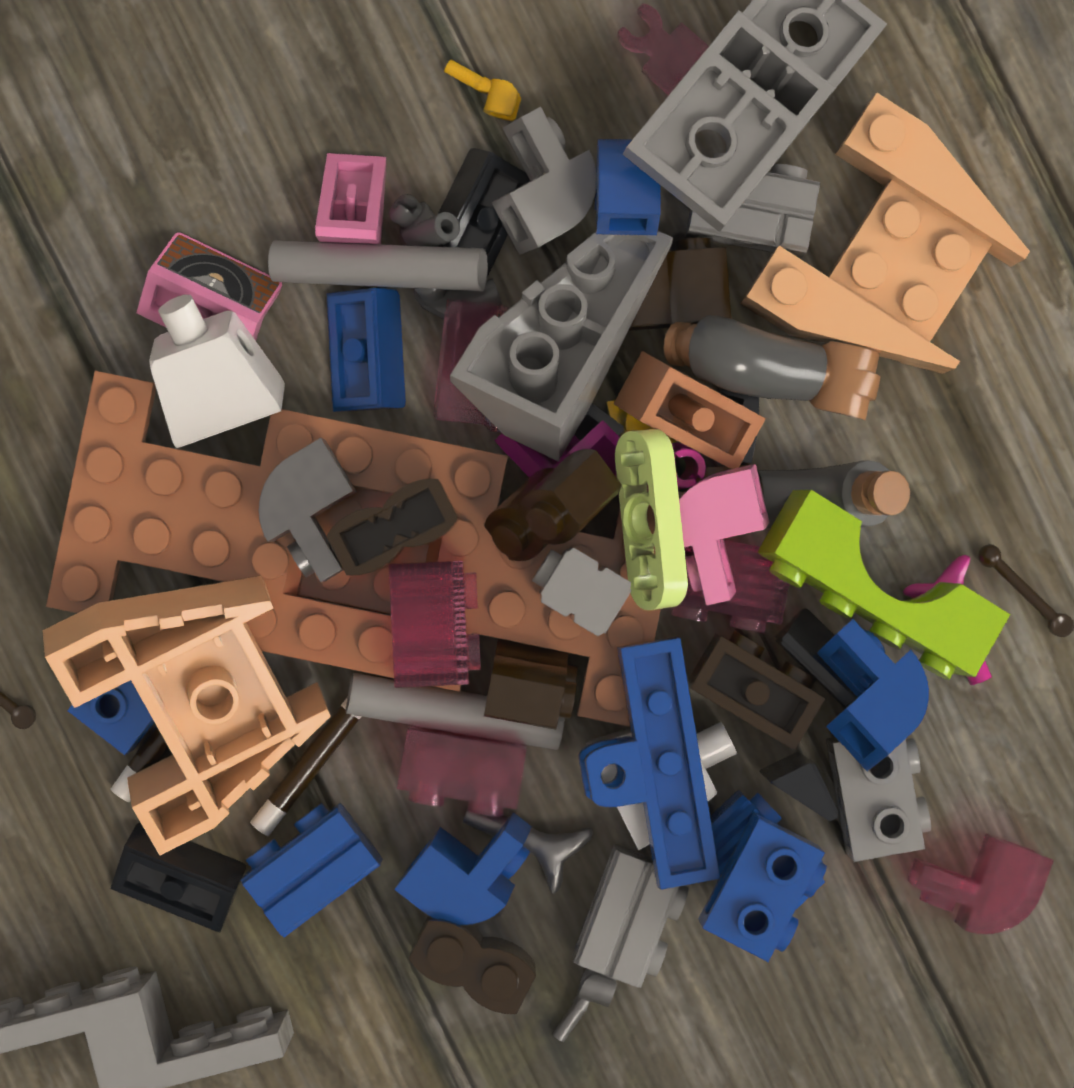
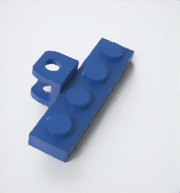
M673 637L617 647L632 737L625 736L598 741L587 745L579 752L578 759L584 794L595 804L603 807H620L643 802L656 884L660 890L720 879L681 639ZM610 764H615L617 768L615 778L610 782L603 783L601 779L603 769Z

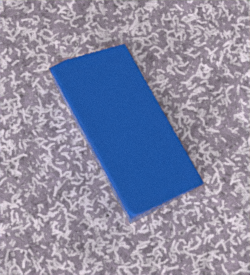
M369 288L326 293L333 412L405 407L399 292L393 289Z

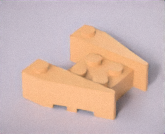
M876 93L860 114L835 155L882 184L884 188L828 276L783 247L778 246L763 266L740 304L791 336L824 343L835 341L877 351L880 353V357L943 374L956 369L960 361L930 341L987 252L1012 267L1025 260L1030 251L926 123L879 93Z
M261 576L100 602L42 630L45 658L74 708L131 680L173 755L127 777L132 809L159 855L214 829L230 814L229 807L249 788L254 791L270 775L269 769L295 744L300 747L331 717L318 682L288 697L285 696L246 623L273 609L268 590Z

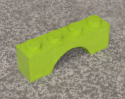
M792 490L757 553L773 562L769 571L779 579L797 588H801L805 582L822 592L823 594L819 602L831 611L848 619H851L853 614L856 613L872 623L869 632L873 633L881 642L899 650L903 644H906L922 654L919 659L922 667L935 675L950 680L953 674L976 677L1011 614L959 583L939 582L926 593L904 601L889 596L872 581L863 565L859 542L862 521L813 490Z

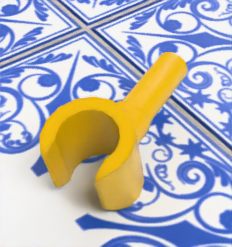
M452 59L447 63L444 70L445 73L478 92L488 95L483 110L484 113L507 121H514L516 119L521 96L512 83L502 79L491 80L485 76L482 77Z

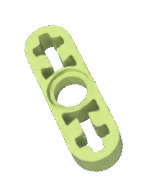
M659 429L628 431L617 442L615 465L617 479L622 484L619 491L627 576L628 581L631 582L630 590H632L630 594L634 602L644 610L676 607L686 596L688 578L673 446L668 436ZM649 505L652 507L655 516V531L653 534L649 529L647 521Z

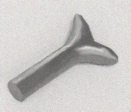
M472 801L463 823L494 836L509 817ZM531 828L523 846L530 850V853L535 855L540 862L551 893L555 894L562 885L563 863L590 841L593 834L592 828H584L573 833L546 834Z

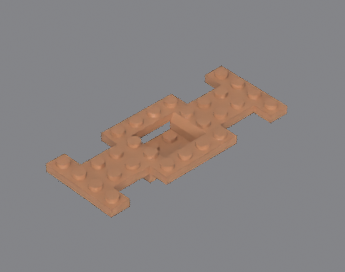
M94 371L46 607L79 613L97 603L112 601L121 561L222 582L261 576L268 590L273 609L246 623L263 652L460 692L472 633L589 657L577 716L630 727L617 647L654 641L661 609L644 610L634 602L631 594H629L606 634L603 633L600 636H596L573 622L571 613L565 617L540 601L539 593L541 586L532 582L551 549L562 554L564 550L567 551L571 547L597 561L598 569L602 566L628 580L620 507L613 539L579 532L566 543L548 544L536 557L530 560L512 561L496 547L492 536L484 527L487 517L499 504L508 460L506 455L282 409L281 412L270 415L260 466L145 443L156 393L155 383ZM319 438H323L328 443L356 490V493L315 517L326 536L332 527L345 516L365 508H382L385 502L397 490L412 482L423 479H439L459 520L442 538L422 546L405 547L393 562L382 569L353 576L346 575L343 570L327 581L320 582L316 573L305 577L294 561L287 547L296 541L291 532L274 542H267L259 520V501L263 486L276 466ZM678 491L679 499L685 494V492ZM649 505L647 521L649 529L653 534L655 531V516L652 507Z

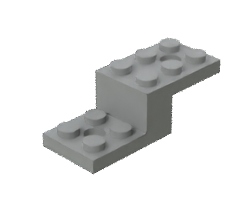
M752 0L743 12L738 10L628 144L623 155L720 232L882 32L887 23L859 0ZM795 21H804L810 24L817 33V44L810 47L796 44L790 37L788 31L789 24ZM702 130H713L719 133L726 143V154L718 158L704 156L697 149L695 134Z
M129 967L106 974L102 977L103 983L85 990L81 989L80 982L56 986L44 992L45 998L27 1005L23 1004L22 997H13L0 1001V1054L85 1032L99 1088H166L282 1058L294 1034L288 1010L273 1014L271 1006H262L238 1014L236 1016L238 1023L216 1029L213 1021L189 1025L178 1031L180 1038L174 1039L157 973L154 971L139 975L138 967Z

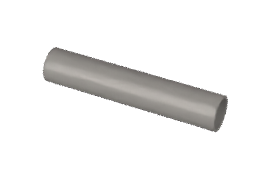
M274 240L268 255V270L271 280L273 282L483 291L486 285L488 270L487 254L483 248Z
M354 672L351 677L346 703V714L553 750H558L565 718L559 717L557 729L553 730L484 717L487 696L458 692Z

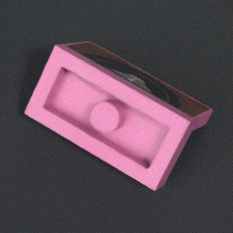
M176 233L148 270L136 313L166 327L158 312L159 308L175 297L191 295L203 319L224 311H233L256 341L263 318L279 295L282 282H273L270 275L183 233Z

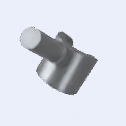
M586 969L581 978L577 996L573 1000V1004L552 1033L553 1036L559 1041L564 1042L587 1011L590 1001L609 1007L616 990V979Z

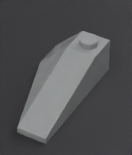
M660 231L657 232V236L601 235L595 232L567 255L566 263L541 283L536 280L522 292L521 300L499 318L494 315L478 329L452 371L450 382L505 436L559 461L587 414L672 245L673 237Z

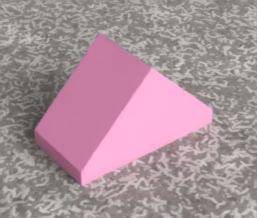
M327 153L315 225V235L319 242L381 244L386 157Z

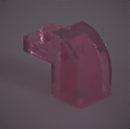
M986 833L970 877L915 858L907 880L916 888L922 890L919 899L923 902L952 912L956 902L960 903L961 905L954 922L965 931L976 934H994L1015 927L1031 914L1043 893L1054 860L1041 852Z

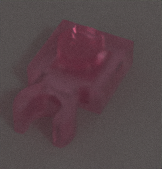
M642 3L638 8L637 14L649 24V33L643 37H636L629 30L622 27L618 31L617 38L625 49L634 53L645 52L651 57L642 67L641 72L669 95L709 46L682 22L669 35L662 29V19L657 10L648 4Z

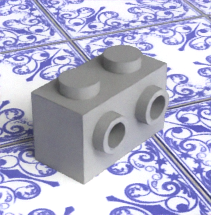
M836 737L825 739L846 855L854 862L925 849L923 833L931 832V820L925 797L916 798L912 774L920 773L921 767L914 738L905 739L868 772Z

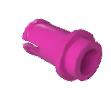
M674 442L672 443L674 457H682L686 463L684 473L679 477L677 476L678 490L693 487L697 483V477L703 479L705 476V460L694 449L683 443Z

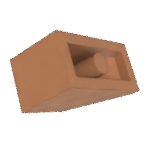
M644 351L641 352L613 403L644 424L663 431L667 436L730 469L739 468L766 419Z

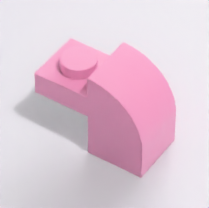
M756 464L709 475L696 483L679 499L684 547L692 546L694 555L686 557L689 580L694 592L703 590L706 605L729 601L736 593L724 538L764 530L770 523Z

